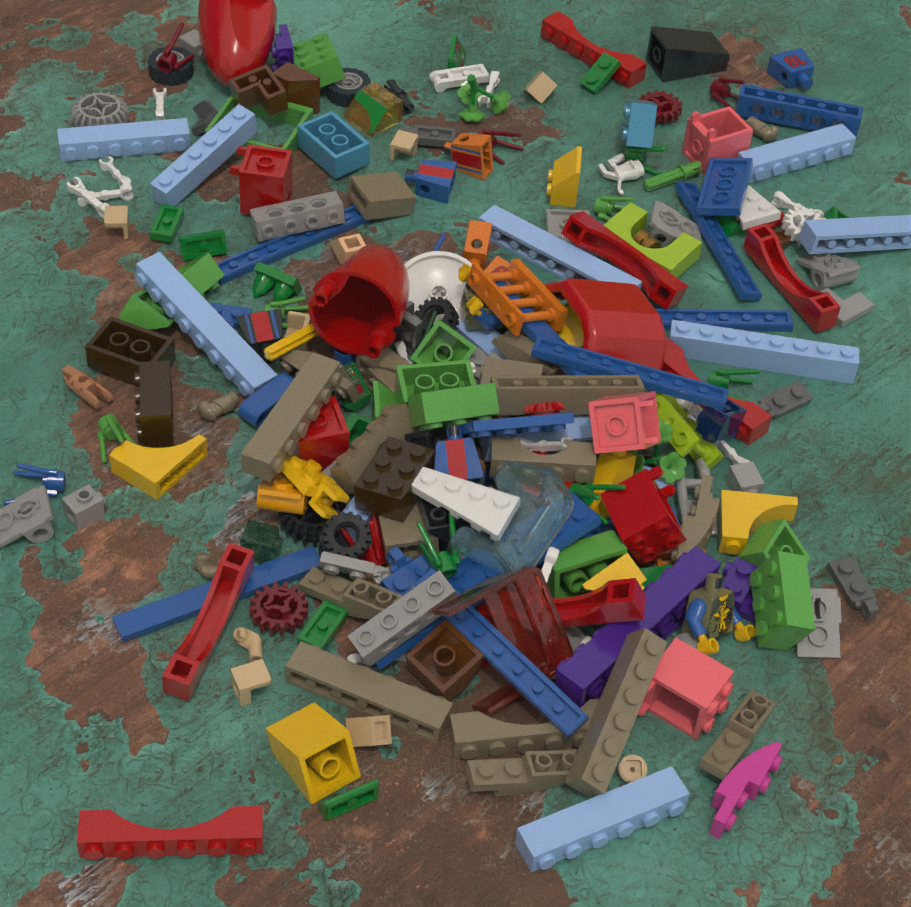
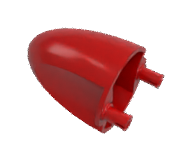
M199 0L198 31L202 52L209 69L221 84L230 88L229 79L266 64L271 52V46H273L277 25V6L274 0Z
M368 245L359 249L337 270L323 276L313 287L315 294L308 302L309 316L315 330L327 343L338 350L354 355H367L373 359L378 358L381 351L394 341L396 334L393 328L399 326L402 322L408 305L409 276L402 258L389 247Z

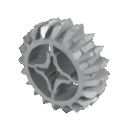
M101 91L100 93L93 92L90 95L85 94L84 97H78V101H74L71 107V118L75 127L127 123L129 118L127 103L124 102L123 98L118 97L117 94L111 95L110 92L103 93Z

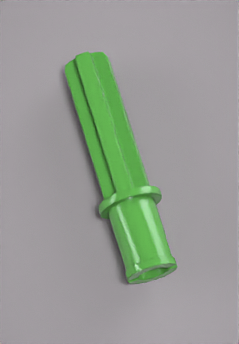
M694 161L684 166L678 165L676 169L645 179L643 187L646 191H651L679 180L686 181L688 177L702 173V168L697 169L701 167L699 161Z

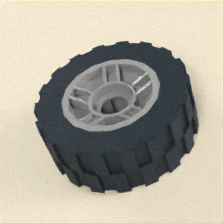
M174 46L171 50L176 54L177 62L191 55L189 51L181 47ZM165 47L158 48L149 55V77L151 76L152 81L154 80L155 83L164 86H178L192 79L194 75L193 58L182 65L177 71L172 69L171 72L165 73L157 66V61Z
M342 68L345 79L326 85L327 99L332 104L343 108L362 106L354 97L359 89L369 96L371 95V79L362 70Z

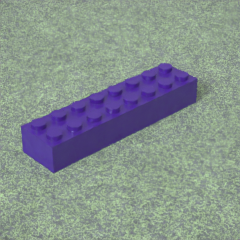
M696 546L688 553H682L675 565L667 567L656 582L652 581L645 587L643 591L646 595L644 620L609 623L604 628H598L588 643L579 645L569 660L565 659L560 662L555 670L556 680L554 684L579 708L591 699H600L627 634L646 628L658 637L666 640L684 623L691 591L705 586L706 574H718L721 563Z

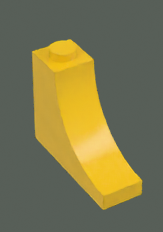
M198 434L183 444L166 448L143 447L126 440L109 454L111 472L158 500L208 456L207 438Z
M627 451L600 453L594 483L591 484H619L633 476L636 455ZM594 490V494L599 495L600 499L594 500L588 506L605 519L609 518L610 514L600 495L606 490Z
M721 490L717 516L718 553L740 555L747 545L748 538L757 530L761 523L780 519L793 521L798 506V497Z

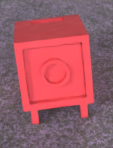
M730 106L701 115L698 111H695L687 121L682 153L691 163L699 161L701 167L697 169L702 168V174L705 176L710 158H737L738 152L748 150L753 129Z
M655 391L605 396L588 402L595 454L646 449L661 442Z
M675 638L662 654L638 716H644L647 712H650L693 739L698 740L703 732L708 733L716 720L714 718L716 714L722 715L727 708L729 700L726 698L734 687V684L731 682L734 671Z

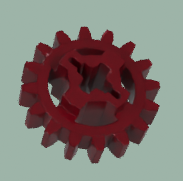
M657 90L654 93L647 91V95L642 94L641 98H639V100L651 101L657 104L655 124L661 122L665 125L666 121L673 123V119L678 120L679 116H681L682 102L679 101V97H673V93L667 94L664 90L660 93Z
M274 582L272 588L265 584L263 585V592L256 590L255 598H250L249 614L252 617L254 626L260 624L261 632L269 629L271 636L275 634V631H279L280 635L284 636L285 630L295 633V626L303 627V620L308 619V600H305L304 592L298 593V586H294L291 589L288 588V582H285L283 586H278V583Z

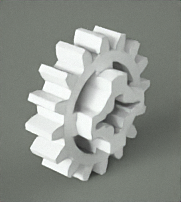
M795 206L793 210L788 209L784 215L781 228L786 230L785 235L791 236L790 241L795 240L800 246L802 243L798 236L804 221L826 218H820L821 213L813 212L812 208L808 211L802 206L799 210Z

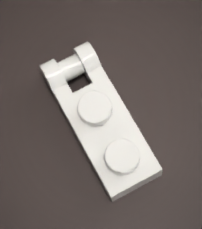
M483 64L433 71L430 73L429 79L434 84L435 90L441 93L446 88L460 87L463 81H468L467 77L471 74L475 76L478 84L489 82V74Z

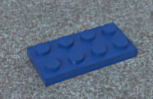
M710 158L696 207L697 215L741 216L753 167V158Z
M572 412L479 420L463 423L460 426H462V435L468 434L469 438L491 436V432H493L494 437L517 434L516 430H518V434L541 432V428L542 432L566 429V424L574 423V416Z

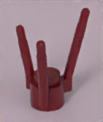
M183 22L180 23L170 44L166 45L161 57L157 61L158 68L165 73L171 72L172 69L177 71L182 65L195 57L194 54H191L177 62L176 54L171 51L184 27Z
M720 76L719 79H715L711 83V97L717 99L725 107L730 106L736 112L723 98L729 96L738 100L739 95L731 92V87L728 83L745 84V80L726 79Z
M485 128L478 132V134L491 135L492 149L498 144L520 151L524 150L521 146L498 140L495 137H521V133L491 131ZM492 153L494 160L502 165L505 164V161Z

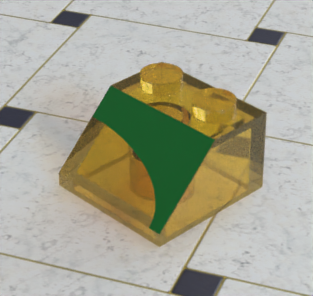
M374 81L359 89L345 111L344 118L373 137L402 121L403 100Z

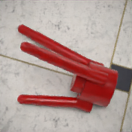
M371 513L372 521H369L372 543L369 544L365 554L358 559L372 562L379 566L384 564L386 559L381 543L377 515ZM339 528L350 547L353 546L355 542L346 528Z

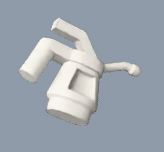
M622 153L606 161L610 171H607L603 164L598 165V170L603 177L617 182V191L621 196L624 194V191L621 189L622 182L637 180L645 174L644 167L639 160H629L618 166L617 164L625 161Z

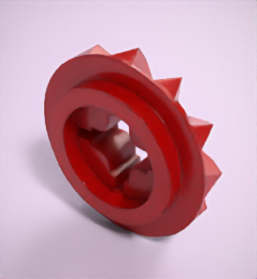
M562 402L537 403L524 407V415L529 416L560 414V411H565L564 403Z

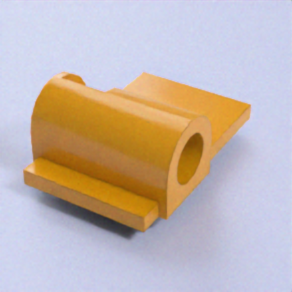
M283 472L276 473L270 482L262 480L259 484L257 509L305 515L308 496L303 495Z

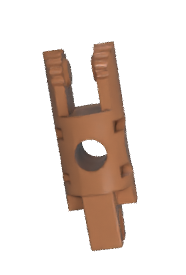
M70 365L61 369L65 385L95 409L100 408L101 405L97 398L98 396L106 402L113 399L114 396L111 392L83 371H78Z

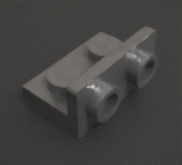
M412 301L408 302L400 325L395 326V342L403 341L407 354L410 356L413 355L421 342L423 323L414 315V303Z

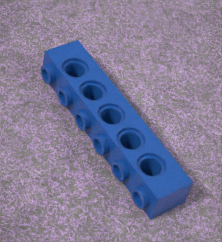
M742 84L736 113L743 118L753 116L763 122H772L783 126H793L813 131L842 123L857 137L863 107Z

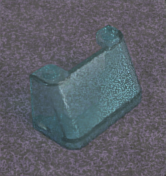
M506 460L496 475V484L501 492L520 497V506L500 541L492 540L490 534L483 530L481 532L476 530L475 532L472 528L463 526L455 532L449 542L458 553L499 574L522 568L507 577L522 582L529 577L570 516L574 506V499L554 468Z

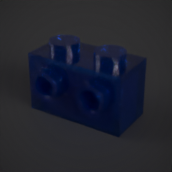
M729 399L726 400L723 411L706 406L697 417L696 422L698 425L695 431L700 433L704 440L711 443L736 436L747 409Z

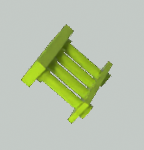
M655 392L659 420L673 427L672 439L669 441L670 444L682 457L689 454L695 462L698 459H703L710 471L725 457L697 423L687 418V411L675 397Z

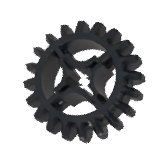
M335 501L332 507L339 514L346 507V503ZM308 503L305 515L278 512L280 527L282 531H285L286 537H293L294 543L302 541L304 547L308 543H313L314 547H316L317 543H320V532L324 529L326 522L330 520L321 517Z

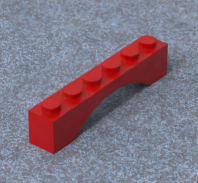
M559 11L542 20L541 37L591 67L603 52L618 59L621 65L611 76V79L630 89L644 80L647 63L632 54L610 51L591 43L577 31L573 19Z
M584 211L571 214L561 232L563 236L577 246L599 254L622 268L629 275L641 280V287L645 290L648 297L666 310L678 305L689 287Z
M767 223L747 228L743 246L744 251L816 333L835 327L841 306L828 292L814 290L798 277L783 252L779 237Z
M667 337L662 371L701 381L690 369L683 349ZM727 396L723 411L697 404L705 410L704 413L747 446L768 433L772 416L754 402L742 401Z
M231 542L228 543L218 563L212 584L198 617L183 643L174 652L162 676L163 693L188 702L190 701L254 568L253 550Z
M636 578L609 580L600 588L579 596L542 598V607L537 614H535V610L538 605L535 601L528 602L525 610L523 604L527 596L510 591L497 592L479 604L478 612L502 633L644 620L646 595Z
M263 806L231 807L221 815L205 823L178 829H156L137 825L120 817L111 810H80L77 834L79 857L98 860L107 857L130 859L143 856L150 858L180 856L188 858L194 855L219 857L224 854L251 856L255 853H263Z

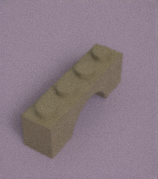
M389 404L381 410L382 414L367 425V430L352 441V446L345 453L337 457L336 463L330 468V472L346 494H354L353 485L373 459L379 446L388 436L406 441L405 434L417 432L420 429V426L412 427L410 411L406 404Z
M492 437L490 477L519 472L520 478L527 480L594 483L597 464L592 442L570 441L561 452L552 455H540L527 450L518 438Z

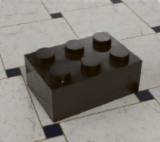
M111 316L85 346L89 368L135 384V372H139V362L170 361L171 366L176 360L173 338Z
M170 361L139 362V372H135V387H140V390H135V404L140 405L139 408H135L136 423H141V426H137V440L143 442V447L174 446Z
M388 436L353 485L355 508L403 523L418 501L417 495L412 492L411 485L422 467L434 470L436 450Z

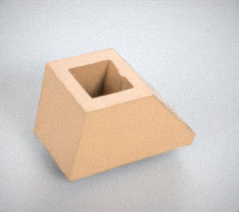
M360 234L330 241V246L341 265L359 249L366 246Z

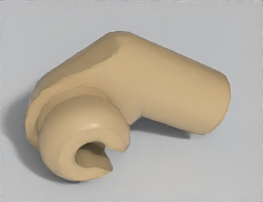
M244 627L235 629L233 637L240 646L249 651V661L253 662L263 659L260 636Z

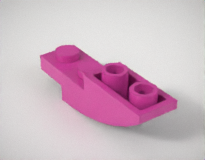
M775 742L753 752L739 762L722 780L715 791L711 807L718 810L714 817L710 835L720 839L725 829L731 831L737 819V815L734 814L736 809L742 810L747 799L755 801L759 792L765 794L772 779L768 775L771 771L777 772L783 757L779 756L782 747L781 743Z

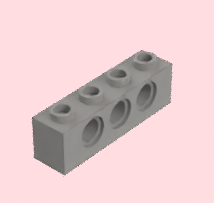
M336 191L250 209L252 229L259 242L345 223L343 203Z
M439 570L349 634L348 637L370 667L448 610L445 609L458 603L460 599L457 598L437 609L438 606L458 596Z

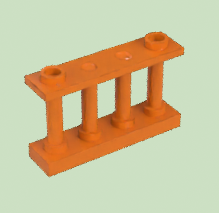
M519 258L511 259L506 272L485 273L477 263H472L467 277V284L514 336L520 335L523 323L545 321L554 331H562L569 310ZM508 281L511 285L498 287L495 282ZM520 294L523 298L510 300L507 295ZM532 307L536 312L522 313L519 308Z

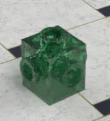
M248 520L240 539V546L253 550L255 561L268 562L273 560L275 553H280L283 539L279 538L278 526Z

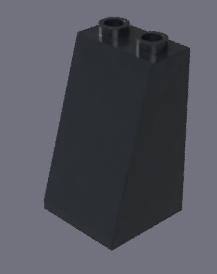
M651 27L646 61L662 83L726 71L730 60L729 52L712 32Z

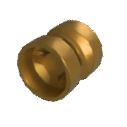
M640 230L633 236L634 241L643 247L661 248V243L657 239L651 238V235L646 230Z

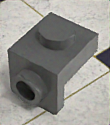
M208 99L193 107L194 112L199 117V120L191 129L196 136L203 132L205 133V129L218 113Z

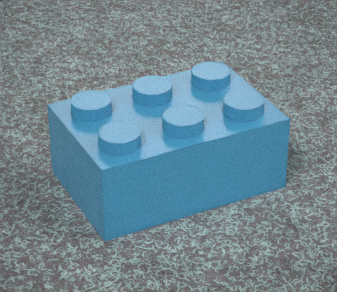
M629 99L628 104L624 103L623 116L626 119V125L621 126L620 137L624 140L626 146L652 148L657 112L656 103Z
M333 111L297 125V146L334 179L370 163V143Z

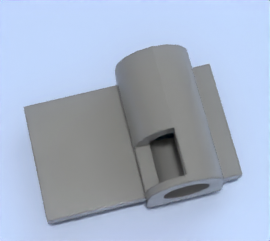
M656 200L653 202L649 222L651 226L650 235L651 238L655 239L657 237H666V241L661 243V247L669 245L673 239H677L683 232L701 241L702 233L696 223L680 215L678 211L662 202L660 203Z
M832 253L813 254L796 259L797 264L811 269L812 283L818 291L827 287L832 288L855 281L858 277V269H860L858 262Z
M44 485L39 488H33L15 498L14 502L0 509V548L23 535L33 543H43L52 538L54 530L51 520L54 519L47 489Z
M810 588L816 630L796 644V658L840 659L839 625L842 623L841 599L838 597L837 589Z

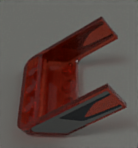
M523 566L490 577L432 609L434 615L451 617L483 599L494 627L548 678L556 675L555 670L560 662L565 659L569 660L574 655L573 648L543 573L535 566ZM508 683L471 706L474 711L491 714L522 694Z

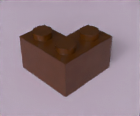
M267 64L229 79L231 96L237 105L240 104L247 109L260 103L269 117L288 109L286 90Z

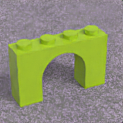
M631 202L604 224L605 227L676 278L682 275L700 258L702 242L685 232L670 245L663 248L652 249L636 243L633 236L638 231L646 228L648 212Z

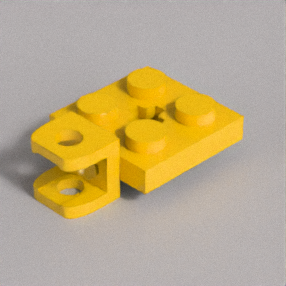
M296 456L287 457L281 471L303 495L312 497L308 504L323 518L331 519V516L334 514L338 515L332 504L335 501L347 503L350 500L344 490L339 485H336L337 483L333 478L321 471L322 467L316 461L311 459L305 461Z

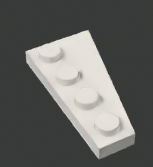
M748 185L741 216L734 217L737 221L741 222L740 227L742 230H746L750 227L779 220L781 211Z
M422 467L411 485L414 494L438 508L441 506L450 511V515L457 519L461 517L468 521L475 530L479 532L485 531L497 543L520 506V497L426 467Z

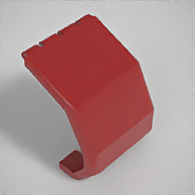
M573 278L544 284L558 300L565 299L580 318L584 334L583 349L658 370L663 369L667 337L662 318L637 285Z

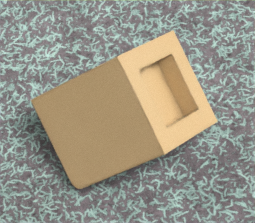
M539 71L524 90L530 93L539 103H543L558 85L544 72Z
M398 130L390 144V161H394L398 153L415 156L418 152V134Z
M105 206L104 226L106 229H123L124 240L129 239L128 206Z
M289 311L285 337L311 324L309 314ZM310 340L295 349L307 351Z
M263 659L230 669L231 686L240 707L251 704V690L271 684V677Z
M390 715L345 718L346 728L349 730L353 747L392 744Z

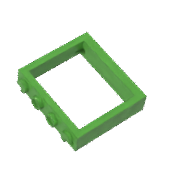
M232 96L228 98L205 129V134L237 106ZM287 102V110L270 117L260 103L247 108L255 116L296 126V128L282 148L248 140L242 146L248 147L250 144L292 150L293 156L298 149L297 125L313 119V108ZM234 152V153L232 154V155H234V156H238V157L244 158V156H239V155H237L236 152Z

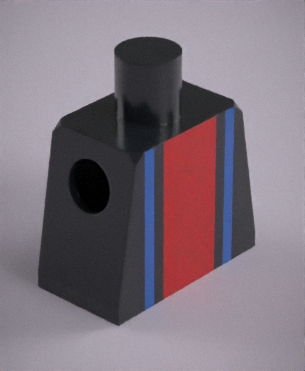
M281 308L236 316L239 335L267 364L275 362V360L271 361L265 358L264 349L283 339Z

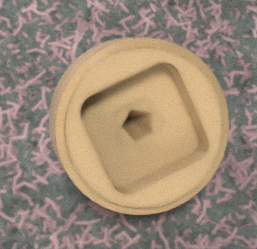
M627 755L618 764V776L626 784L646 777L647 764L638 755Z

